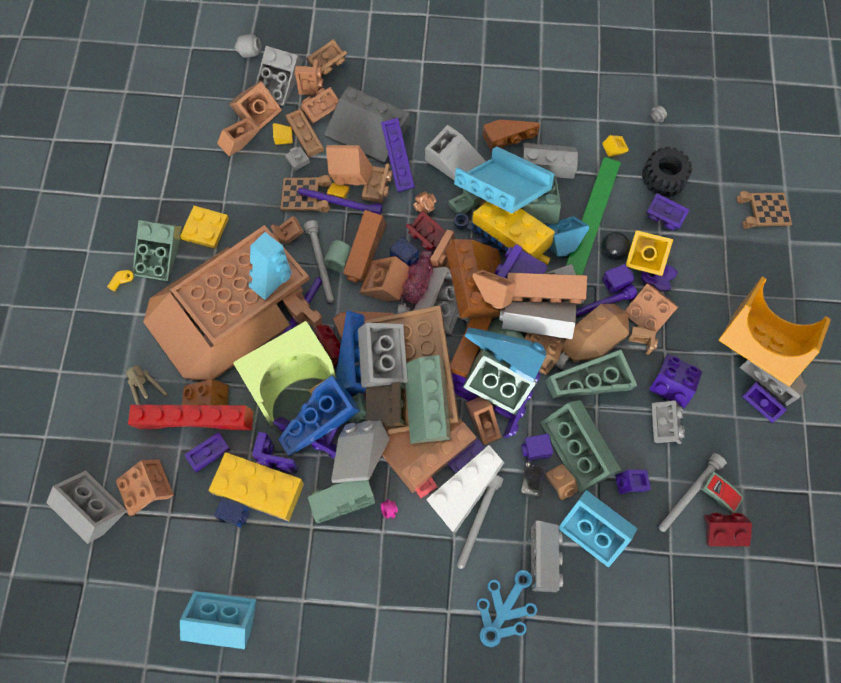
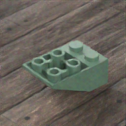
M554 176L550 191L521 208L542 223L558 224L561 203L556 176Z
M138 220L132 271L134 276L169 281L180 246L182 226Z

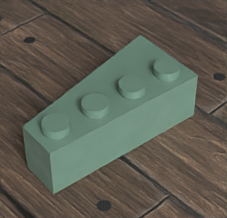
M622 350L554 374L545 380L552 399L627 391L637 386Z

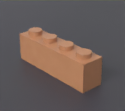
M508 273V279L516 282L512 301L522 302L523 298H530V302H542V299H550V303H562V300H569L571 304H581V300H586L587 276Z

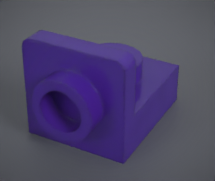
M626 470L616 474L619 494L651 490L647 470Z

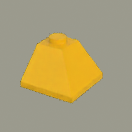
M636 230L626 266L663 276L673 239Z

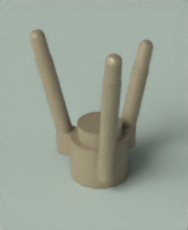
M133 366L127 370L126 375L129 378L127 382L131 387L136 405H140L135 386L139 387L145 399L148 398L142 385L146 379L164 396L168 395L148 374L147 370L143 371L140 366Z

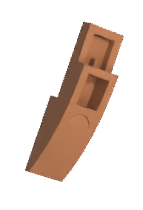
M301 286L282 299L288 312L299 325L305 321L314 328L323 325L321 314L317 310L312 311L310 305L304 299Z

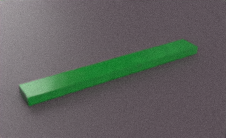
M606 157L603 158L582 221L589 225V230L577 249L570 253L566 266L573 265L576 275L583 274L621 164L619 161Z

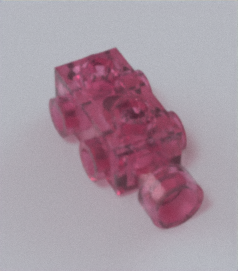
M430 251L421 252L419 261L411 264L409 267L408 278L403 283L402 297L412 304H417L423 298L428 288V281L433 273V266L430 261L433 253Z

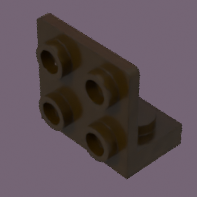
M392 382V386L367 387L366 421L381 420L384 427L406 426V386L401 382Z

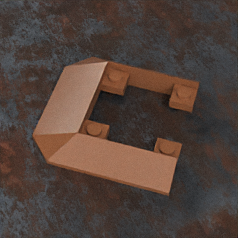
M229 247L149 299L143 322L184 379L214 380L233 367V362L263 346L290 326L277 304H275L216 347L206 335H201L186 315V309L178 301L171 289L229 250Z

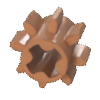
M422 192L415 197L416 203L413 205L417 212L424 211L427 214L435 209L434 203L437 201L433 194Z

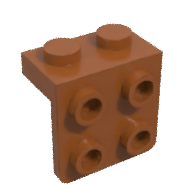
M213 379L186 385L183 389L182 405H227L229 385Z

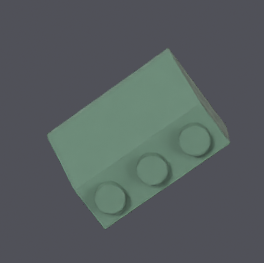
M481 349L471 366L463 388L515 415L535 386L536 381L534 380L532 383L510 370L511 365L503 360L499 362L494 358L495 356L491 350Z

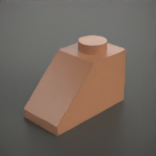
M247 117L223 129L217 144L230 156L242 150L259 132V128Z
M485 270L473 273L472 277L485 302L492 304L491 306L497 309H502L511 304L516 282Z
M482 397L466 402L470 419L482 444L486 445L502 438L491 403Z

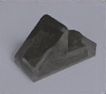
M525 464L520 495L536 499L542 497L545 477L544 467Z

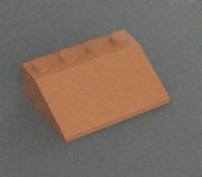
M459 419V423L450 424L451 440L411 444L410 431L388 435L390 440L382 456L413 493L472 445L477 437Z

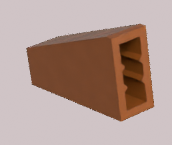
M364 211L343 272L347 280L358 283V280L364 282L371 261L387 226L382 215Z

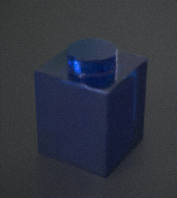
M401 237L390 248V257L396 256L409 267H413L419 260V250Z
M222 497L214 517L241 528L242 523L245 524L248 520L249 508L246 505Z

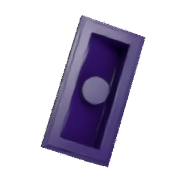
M755 382L742 396L772 423L787 410L782 403L758 382Z

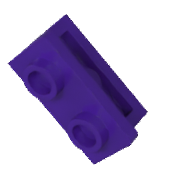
M656 194L646 214L649 215L648 218L652 221L658 222L660 220L665 223V227L674 231L675 228L679 230L690 209Z

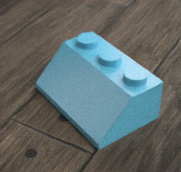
M587 490L559 525V530L608 568L630 543L637 530L634 525Z
M194 591L180 619V640L245 649L251 634L256 599Z

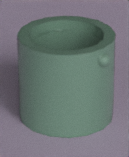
M333 241L323 263L334 271L344 272L352 247L342 241Z

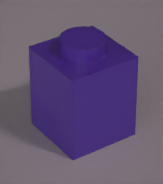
M626 264L606 271L602 281L609 294L612 295L631 285L634 281V275L627 268Z
M549 434L524 439L521 445V452L523 457L526 456L527 462L551 458L553 450Z

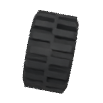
M666 147L665 149L659 148L658 151H653L646 162L642 179H645L644 184L648 185L647 189L649 191L653 190L654 194L659 193L663 197L665 194L669 197L673 193L676 195L679 191H682L692 172V163L688 161L689 157L687 155L684 156L683 151H677V148L670 149V147ZM660 169H668L674 175H667Z

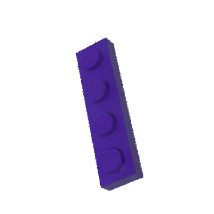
M395 118L381 122L397 192L414 189V180L399 119Z

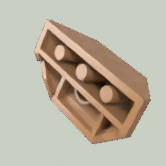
M614 303L600 304L575 325L572 339L566 338L561 352H565V355L569 356V359L573 362L593 360L605 356L629 335L628 314Z

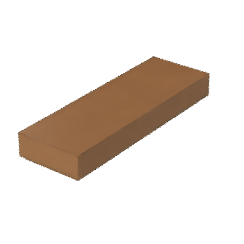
M302 109L286 115L289 125L292 127L308 158L324 151L321 142Z

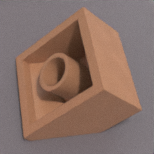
M327 145L328 172L336 184H353L356 186L368 184L373 166L359 145Z
M396 256L371 261L360 293L386 302L400 300L411 267Z

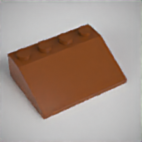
M453 239L446 253L460 318L500 317L501 309L491 306L492 304L484 301L472 277L473 273L480 270L495 274L496 269L501 263L498 249L471 239Z

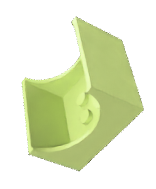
M307 321L233 362L270 426L274 425L273 407L280 393L289 385L303 379H319L323 381L331 375L336 378L331 359Z

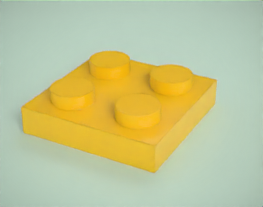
M193 206L180 237L182 240L216 249L229 217L226 214Z

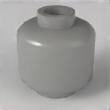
M246 34L238 37L235 49L242 57L248 58L257 56L262 49L260 39L254 34Z

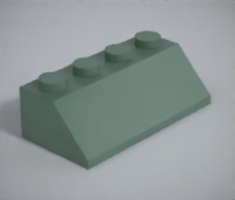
M440 355L420 357L406 363L408 379L406 395L410 443L451 440L444 360Z
M581 400L567 403L540 422L546 434H549L550 441L564 466L576 479L579 492L606 480L621 470Z

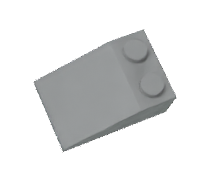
M381 420L345 425L338 438L331 479L333 483L370 479L390 440Z

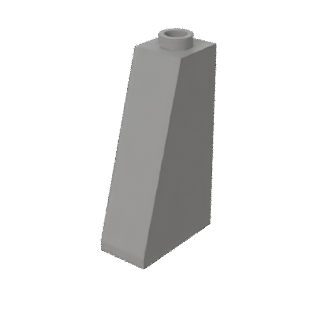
M511 302L505 309H501L499 321H503L502 329L572 339L576 320V304L569 302Z

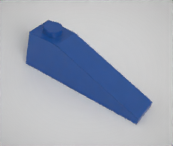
M347 311L336 380L351 395L358 394L359 392L366 394L367 387H362L358 339V329L365 324V318L363 314Z
M331 375L313 390V395L307 403L303 404L300 413L290 422L278 439L288 456L293 455L344 424L361 411L352 396L334 376Z

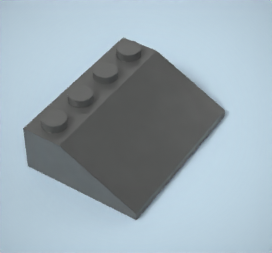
M348 86L338 101L324 137L342 145H359L366 156L385 164L389 159L381 122L398 118L402 134L404 135L410 126V116L408 112Z

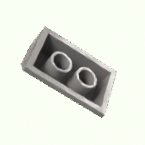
M523 143L522 158L553 172L556 178L574 179L577 170L578 151L576 147Z
M447 267L432 268L426 278L414 311L441 306L445 333L451 335L458 318L456 315L459 313L451 273Z
M365 323L358 329L362 387L391 386L392 382L407 383L403 324Z
M748 359L739 367L785 406L799 399L808 386L800 376L788 386Z
M87 471L54 485L46 502L87 544L104 535L126 512V509Z
M536 521L531 527V591L557 592L560 590L559 587L563 586V575L559 574V565H562L563 562L562 552H559V544H562V531H559V525Z

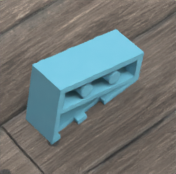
M264 232L250 248V263L253 265V268L249 271V275L252 277L249 287L266 300L282 283L289 280L292 272L283 246Z

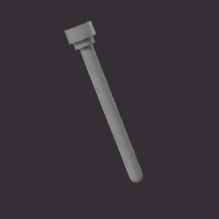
M315 220L308 221L304 224L305 232L311 237L326 300L332 303L334 297L326 266L323 263L324 258L317 235L320 230L319 224Z
M717 453L711 455L708 459V467L659 525L660 531L664 532L669 528L702 488L712 472H717L724 468L727 462L722 456Z
M498 475L494 477L487 487L457 563L460 569H463L467 563L493 494L503 483L504 479Z

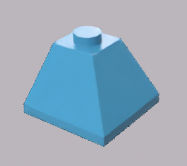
M575 216L559 220L558 224H546L547 227L555 231L552 246L549 247L550 251L559 257H564L574 252L588 232L589 225Z

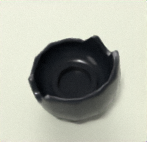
M611 232L603 237L600 242V250L607 254L609 259H621L628 254L630 241L620 232Z

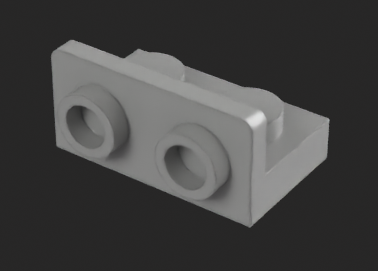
M676 401L652 403L655 443L677 442L682 444V438H685L684 426H681L680 419L684 415L683 408L679 407Z

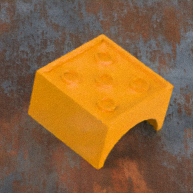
M762 276L733 314L719 341L790 386L820 352L831 319L825 316L816 323L800 325L780 318L765 302L763 287L767 279Z

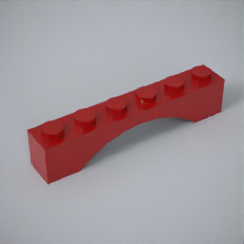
M130 405L128 425L137 429L208 427L228 430H252L254 411L244 405Z

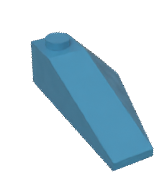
M468 327L465 333L466 338L483 350H491L495 359L499 362L501 360L506 361L511 365L510 370L532 383L546 357L544 346L538 342L533 343L529 340Z

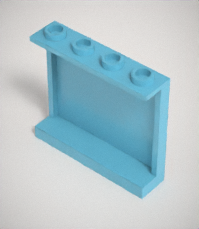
M495 147L492 150V158L468 172L457 167L454 184L510 213H514L552 189L554 173L499 147Z

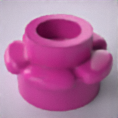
M386 499L385 502L380 504L383 516L386 519L390 517L395 518V513L398 512L397 505L394 501Z

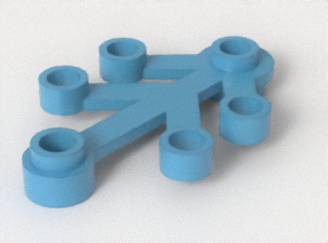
M521 570L515 575V585L504 604L500 594V583L497 580H491L488 583L487 588L492 594L497 615L493 623L488 611L490 607L489 601L485 598L478 600L477 609L481 612L484 625L480 631V640L485 646L494 647L499 644L503 637L515 634L521 636L526 633V625L522 622H517L513 627L502 629L500 627L505 620L536 615L537 607L533 603H528L525 607L511 610L522 589L527 588L532 583V576L528 571ZM520 576L526 578L525 584L519 582ZM496 583L498 585V589L495 591L490 588V584ZM481 601L487 603L486 609L480 608L479 603ZM528 606H532L534 608L533 614H529L527 612ZM517 625L523 626L524 630L522 633L516 631ZM488 632L494 633L493 640L487 639L486 635Z

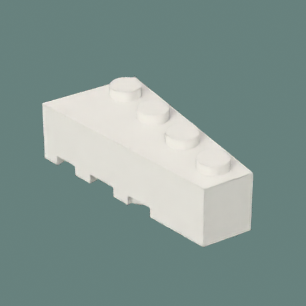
M488 445L426 499L452 532H457L460 528V525L481 498L483 492L490 485L504 462Z

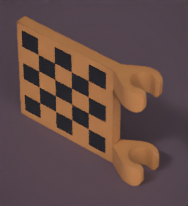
M324 175L319 178H284L281 211L329 212L330 206L328 201L322 200L317 202L315 198L300 195L298 189L305 188L318 192L319 186L328 188L332 184L330 176Z
M742 191L740 196H737L738 203L751 201L754 217H747L746 221L742 222L743 228L792 225L785 193H749Z

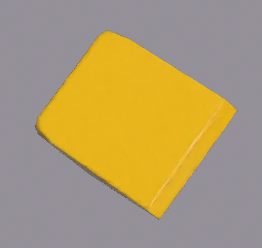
M273 124L275 145L293 143L292 127Z
M610 135L602 143L609 157L629 151L622 136Z
M332 183L327 194L346 199L350 187Z

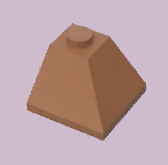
M261 81L239 94L229 103L240 119L243 120L248 117L259 130L282 111Z

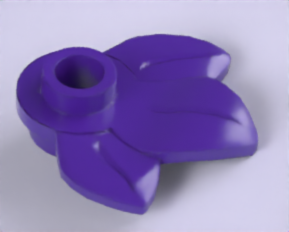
M666 265L663 276L642 271L641 279L644 284H651L657 290L669 291L671 290L669 281L676 277L678 271L674 267Z

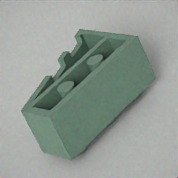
M368 480L337 483L325 490H316L312 492L311 496H308L317 524L375 504Z

